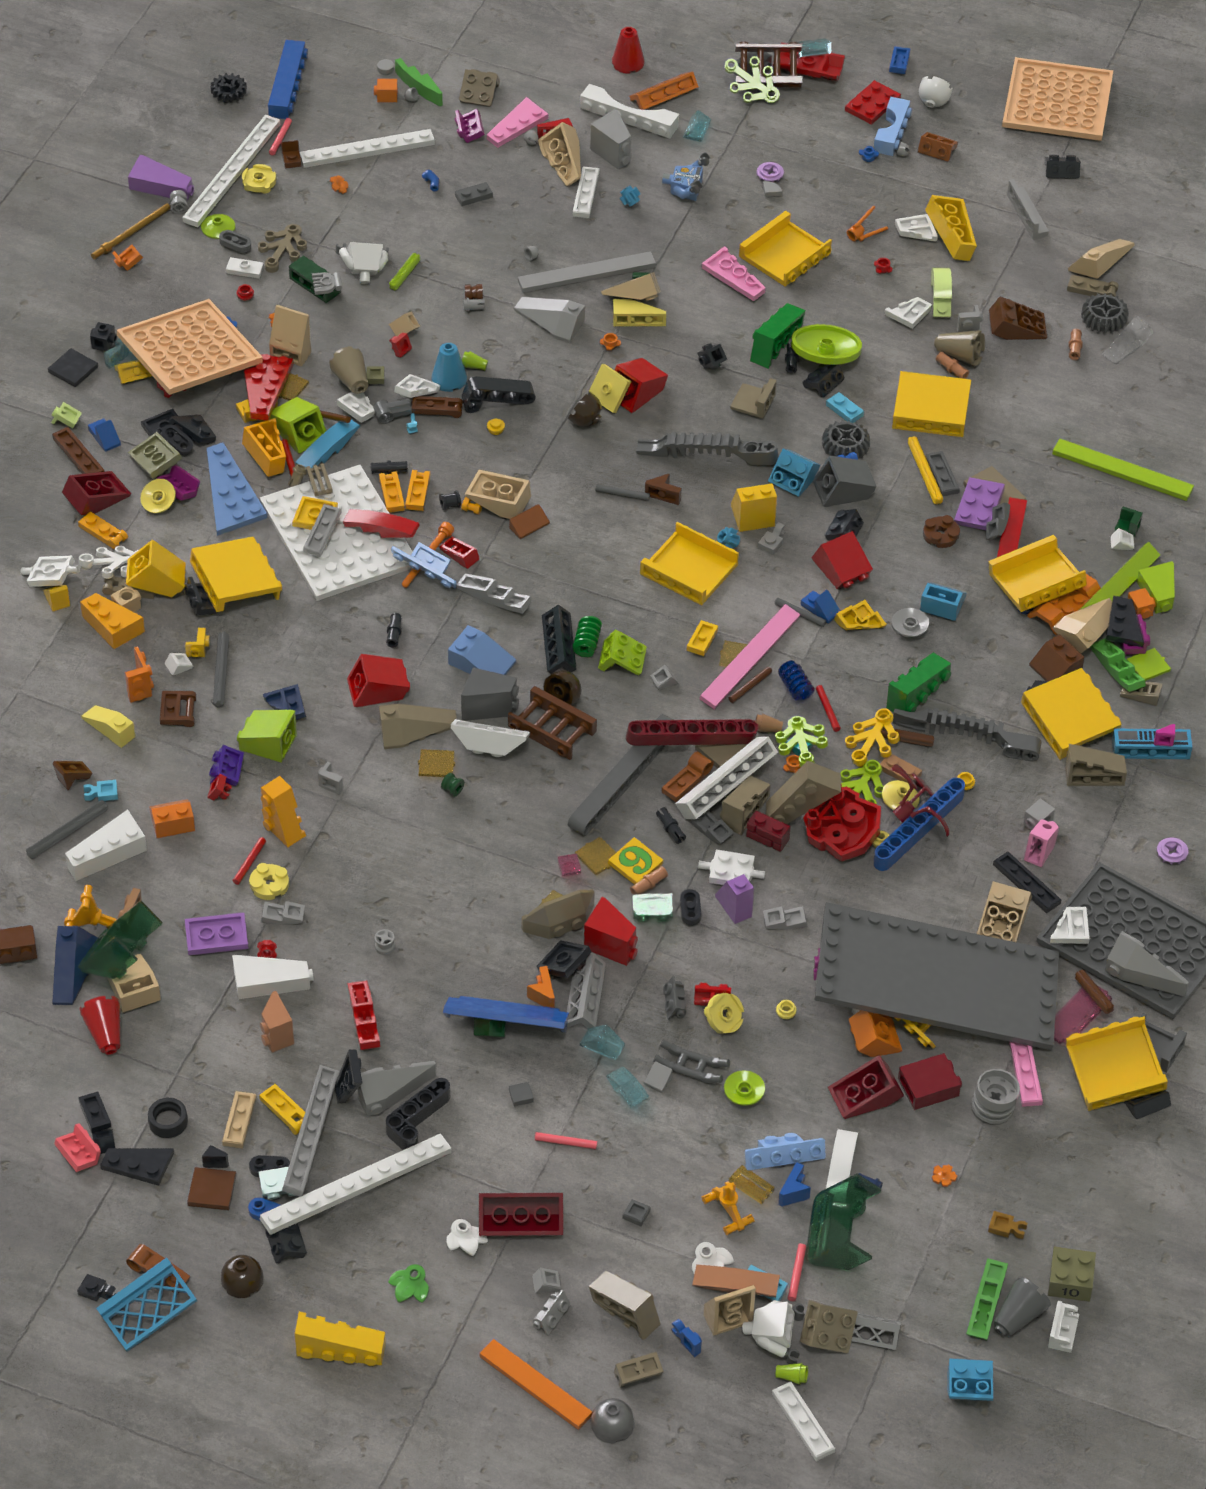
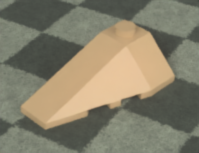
M562 122L538 139L543 156L549 160V164L555 168L559 177L569 187L581 178L580 146L576 129Z
M1118 239L1092 248L1068 268V271L1098 279L1135 246L1134 242Z
M1108 598L1064 616L1053 627V630L1058 635L1060 634L1077 651L1080 653L1084 652L1108 628L1112 605L1111 599Z

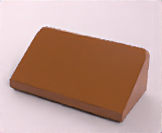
M539 504L509 520V528L519 539L550 524L549 519Z

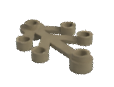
M290 224L285 227V230L279 232L272 230L265 232V240L271 243L259 242L258 251L265 253L268 250L277 248L273 256L265 261V270L267 272L274 273L279 270L278 260L285 249L292 262L300 258V253L293 248L291 240H295L298 250L304 251L307 249L306 240L300 237L302 229L299 225ZM284 237V239L272 242L277 238Z

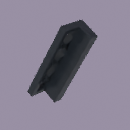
M558 604L542 615L547 672L550 674L561 667L569 672L576 670L571 613ZM554 615L552 621L549 623L548 619ZM555 628L554 634L550 637L551 632ZM555 642H556L557 645H556V647L554 648V650H553V652H552L551 649H552L553 645H554ZM558 657V662L553 664L555 658Z

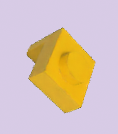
M198 628L197 642H185L187 657H205L206 647L210 646V636L206 635V628Z

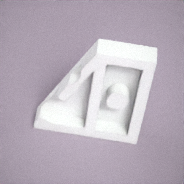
M928 214L895 219V226L900 236L937 241L938 236Z
M916 297L908 302L898 304L897 308H886L884 315L913 329L930 312L932 304Z
M409 374L395 386L394 392L402 397L412 398L437 393L440 390V385Z
M350 392L337 399L336 405L361 423L374 416L375 410L370 404L368 396L365 397L364 392L361 394Z
M1066 907L1056 930L1051 935L1050 943L1089 944L1087 908Z

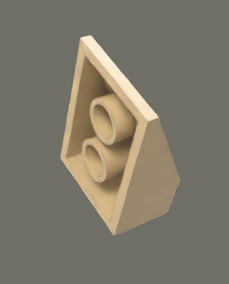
M654 272L601 291L602 295L640 300L645 298L646 301L658 297L657 294L661 292Z
M478 470L465 493V497L500 517L511 519L523 512L531 498L530 482L525 479Z
M754 1285L715 1297L704 1304V1317L713 1336L742 1327L743 1322L753 1321L756 1290Z

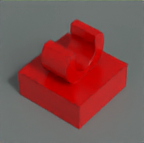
M402 332L400 335L393 336L389 340L396 357L401 358L412 349L407 333Z
M219 774L214 779L207 798L214 801L218 796L224 800L229 797L230 794L225 791L228 792L232 786L225 783L226 776Z

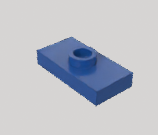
M894 46L889 72L906 74L910 48Z

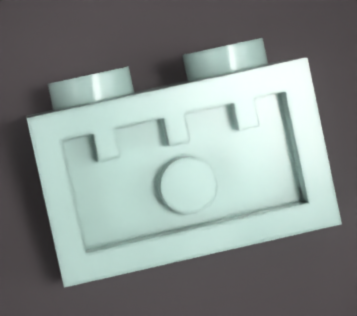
M288 1167L259 1172L263 1198L267 1197L268 1200L278 1199L282 1194L296 1196L282 1191Z

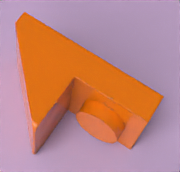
M539 967V975L536 976L537 984L527 986V997L543 1007L555 1008V997L548 967Z

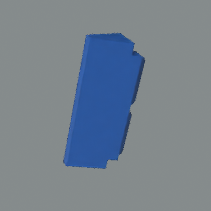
M460 996L459 998L449 997L443 1009V1014L450 1018V1015L490 1019L559 1028L563 1033H566L569 1012H561L559 1008Z

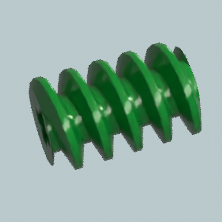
M585 616L579 620L573 643V651L581 657L593 656L602 627L600 619L594 616Z

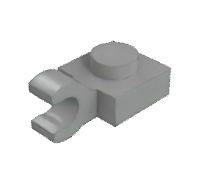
M778 522L773 533L767 531L758 542V548L774 555L783 544V538L781 537L785 533L783 531L785 525Z

